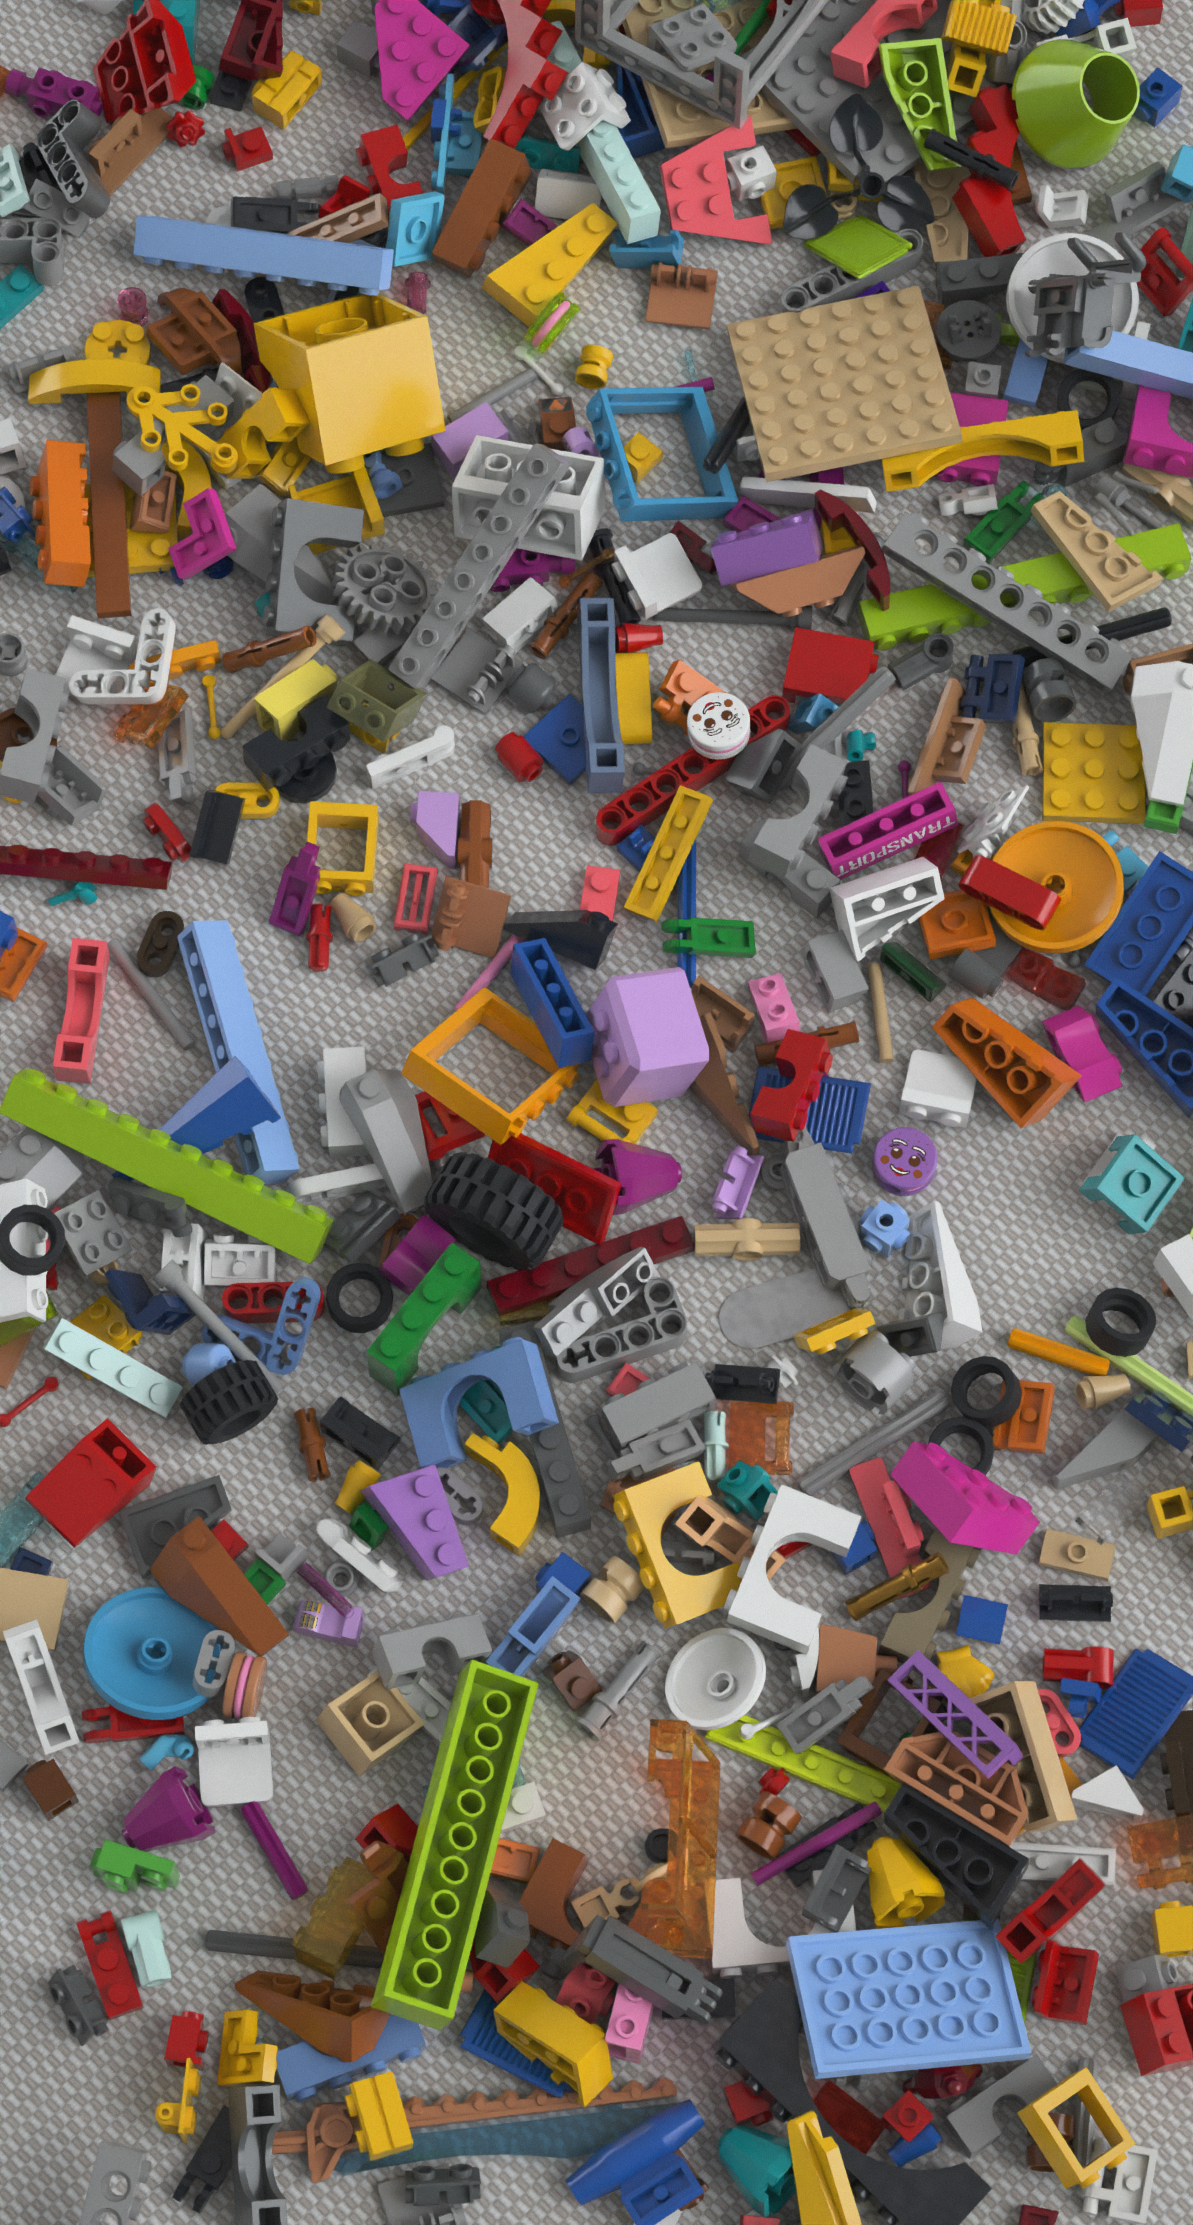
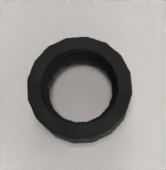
M1079 368L1070 372L1062 380L1057 392L1058 412L1072 411L1069 405V394L1073 387L1083 381H1093L1100 384L1108 396L1107 406L1099 416L1092 419L1079 417L1081 430L1109 417L1114 420L1119 408V390L1112 377Z
M24 1204L12 1209L3 1218L0 1224V1261L9 1270L20 1275L36 1276L48 1271L57 1262L65 1245V1229L60 1219L52 1211L39 1205ZM21 1222H31L41 1226L50 1237L51 1245L48 1252L40 1258H28L20 1255L10 1243L9 1235L12 1228Z
M353 1263L342 1267L333 1274L327 1285L326 1301L330 1316L339 1327L353 1333H366L376 1330L386 1322L392 1311L393 1292L389 1280L377 1271L379 1268L367 1263ZM356 1279H365L373 1282L380 1293V1303L377 1309L364 1317H353L347 1314L341 1308L339 1302V1294L343 1286Z
M1124 1288L1107 1289L1096 1297L1085 1319L1086 1331L1091 1341L1101 1350L1115 1356H1132L1139 1353L1147 1345L1156 1327V1314L1150 1303L1140 1294ZM1113 1310L1128 1315L1136 1323L1139 1333L1126 1334L1113 1329L1104 1319L1102 1312Z
M981 1356L969 1360L959 1368L952 1381L951 1395L953 1403L965 1418L977 1421L984 1427H994L1003 1424L1015 1414L1020 1406L1022 1390L1019 1379L1005 1362L996 1357ZM988 1373L1001 1376L1006 1385V1392L1002 1400L990 1409L977 1410L973 1408L967 1399V1391L972 1382Z
M965 1417L950 1418L936 1426L929 1437L928 1445L932 1442L940 1446L946 1437L954 1433H964L972 1436L978 1442L981 1450L980 1461L972 1469L978 1470L986 1476L991 1468L995 1450L992 1436L987 1429L979 1422Z

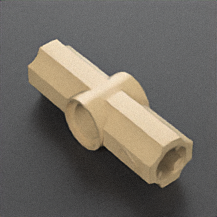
M1124 464L1121 471L1123 475L1158 488L1156 494L1146 491L1149 499L1155 506L1166 512L1172 510L1193 525V487H1191V482L1187 477Z
M743 1218L734 1220L731 1224L694 1225L695 1257L732 1256L733 1259L739 1261H754L762 1258L763 1255H800L799 1223H762L758 1219Z

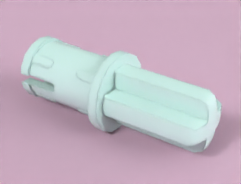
M708 1411L703 1414V1444L706 1447L704 1451V1475L710 1483H719L725 1476V1451L729 1449V1444L725 1442L726 1413L719 1412V1416H717L718 1411Z

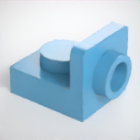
M820 693L801 699L787 728L796 735L815 730L839 706Z

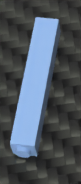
M1113 330L1111 340L1104 348H1065L1064 364L1193 400L1192 352Z

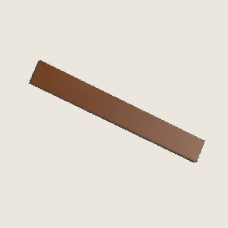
M86 393L98 619L132 616L125 482L112 472L113 452L123 442L121 393Z

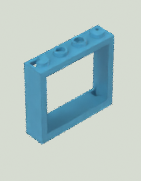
M703 387L602 388L587 403L586 415L592 425L596 448L599 450L601 458H604V475L609 481L613 494V504L618 511L621 522L724 519L728 512L739 502L726 462L716 474L703 468L704 459L718 438ZM680 413L706 497L639 499L613 414Z

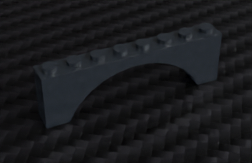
M778 1978L769 1983L711 2045L716 2051L714 2054L715 2058L726 2069H735L743 2077L741 2080L743 2086L754 2096L760 2094L770 2104L768 2110L780 2122H789L813 2110L817 2115L823 2138L831 2136L839 2147L852 2194L862 2202L868 2200L877 2210L875 2213L876 2217L884 2225H960L992 2188L966 2162L936 2170L904 2169L877 2161L863 2154L838 2135L817 2109L804 2081L798 2051V2031L801 2017L798 1997Z

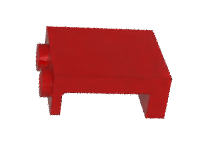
M795 627L782 697L790 703H795L796 695L810 697L820 693L830 701L842 704L868 679L869 674L876 672L879 655L873 654L874 641Z

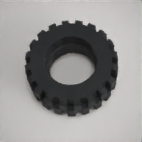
M460 1152L447 1158L424 1198L426 1214L457 1239L456 1242L468 1247L467 1249L484 1256V1258L492 1262H498L500 1265L508 1268L513 1267L515 1270L524 1269L528 1271L539 1266L563 1226L561 1208L555 1204V1200L550 1195H546L543 1192V1189L528 1181L529 1179L523 1175L515 1173L511 1168L500 1165L487 1157L482 1158L474 1153Z

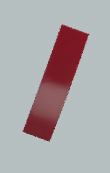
M219 289L212 303L237 330V337L240 343L241 367L245 375L244 379L263 393L268 390L270 372L260 362L254 322L242 305L226 289Z
M821 489L815 492L814 507L831 533L844 527L854 544L864 547L865 555L863 558L871 568L867 571L866 586L884 612L889 609L890 577L887 562L879 542L868 525L851 507L832 494Z

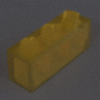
M346 1857L341 1867L335 1866L327 1881L328 1890L324 1897L318 1896L310 1910L312 1918L306 1927L301 1926L298 1929L292 1942V1946L295 1947L296 1962L333 1980L337 1977L364 1929L363 1924L347 1902L348 1898L373 1880L364 1864Z

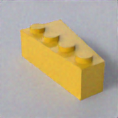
M592 203L488 274L481 288L532 330V325L534 324L535 326L538 323L537 320L542 312L546 313L549 310V302L553 300L550 304L551 307L612 236L613 230H615L618 223L596 204Z

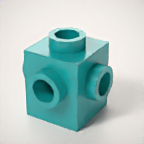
M741 1460L716 1485L725 1496L722 1502L730 1511L736 1515L742 1512L756 1521L765 1514L763 1511L770 1493L778 1494V1491L769 1481L771 1477L762 1467L757 1464L751 1467Z

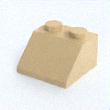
M378 1670L329 1703L315 1720L359 1777L385 1760L425 1725L397 1688L385 1690Z

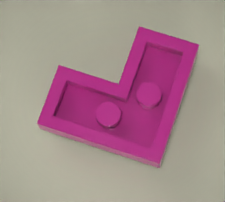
M207 488L183 503L193 534L169 548L180 579L187 580L237 550L219 497L214 489Z

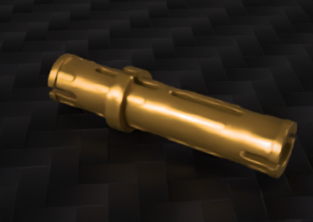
M936 1552L934 1555L913 1566L908 1564L897 1575L846 1600V1608L853 1620L858 1621L912 1591L915 1593L921 1591L923 1585L949 1573L948 1564L940 1552Z

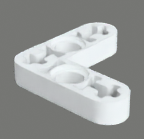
M156 608L147 612L143 617L134 670L79 671L73 675L69 683V689L73 696L82 704H154L164 697L167 688L176 630L175 622L169 613L164 609ZM160 620H162L165 624L160 625L158 632H156L153 626H158ZM155 649L162 650L158 661L154 663L146 662V657L150 651ZM118 680H124V689L120 693L111 694V685ZM150 680H152L155 686L149 687ZM87 682H90L93 687H86ZM86 687L85 692H82L80 690L81 688ZM149 687L148 692H145L143 688Z

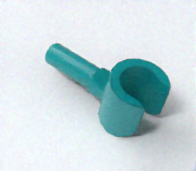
M77 881L72 890L51 897L48 901L50 906H54L79 898L86 905H90L97 900V895L94 893L97 887L93 883Z

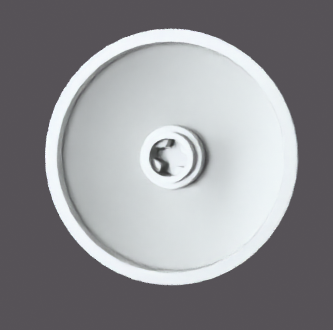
M1065 233L1050 236L1037 242L1022 255L1010 276L1007 286L1006 303L1013 328L1030 349L1033 350V343L1027 342L1026 338L1027 336L1037 334L1038 316L1034 315L1036 294H1032L1029 291L1028 287L1033 286L1028 285L1029 282L1048 277L1049 274L1083 276L1089 273L1083 263L1068 247V238H1079L1098 262L1124 260L1121 254L1113 247L1092 236ZM1136 282L1114 285L1110 325L1113 326V331L1128 335L1135 322L1139 305V293ZM1065 349L1056 356H1050L1045 352L1041 356L1055 362L1064 363Z

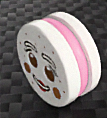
M723 692L710 693L699 698L688 712L687 727L689 741L699 754L710 759H727L737 755L747 745L750 738V716L745 704L736 696Z

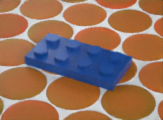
M1159 851L1119 911L1115 921L1084 964V967L1109 983H1112L1118 977L1144 996H1147L1193 927V872Z

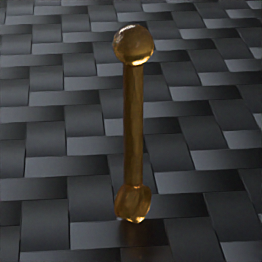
M608 547L604 549L599 556L570 575L561 576L559 578V585L562 588H568L574 579L603 560L614 556V548Z

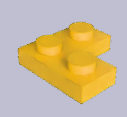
M245 2009L224 2012L217 2086L228 2088L274 2083L277 2069V2046L271 2044L255 2045L258 2035L257 2011Z

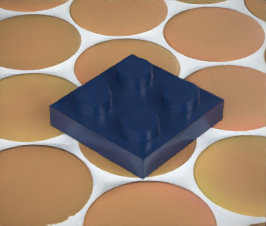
M1147 1389L1134 1397L1125 1408L1128 1413L1181 1452L1193 1445L1192 1415L1184 1411L1181 1413L1177 1412L1169 1406L1171 1401L1156 1390L1150 1392Z

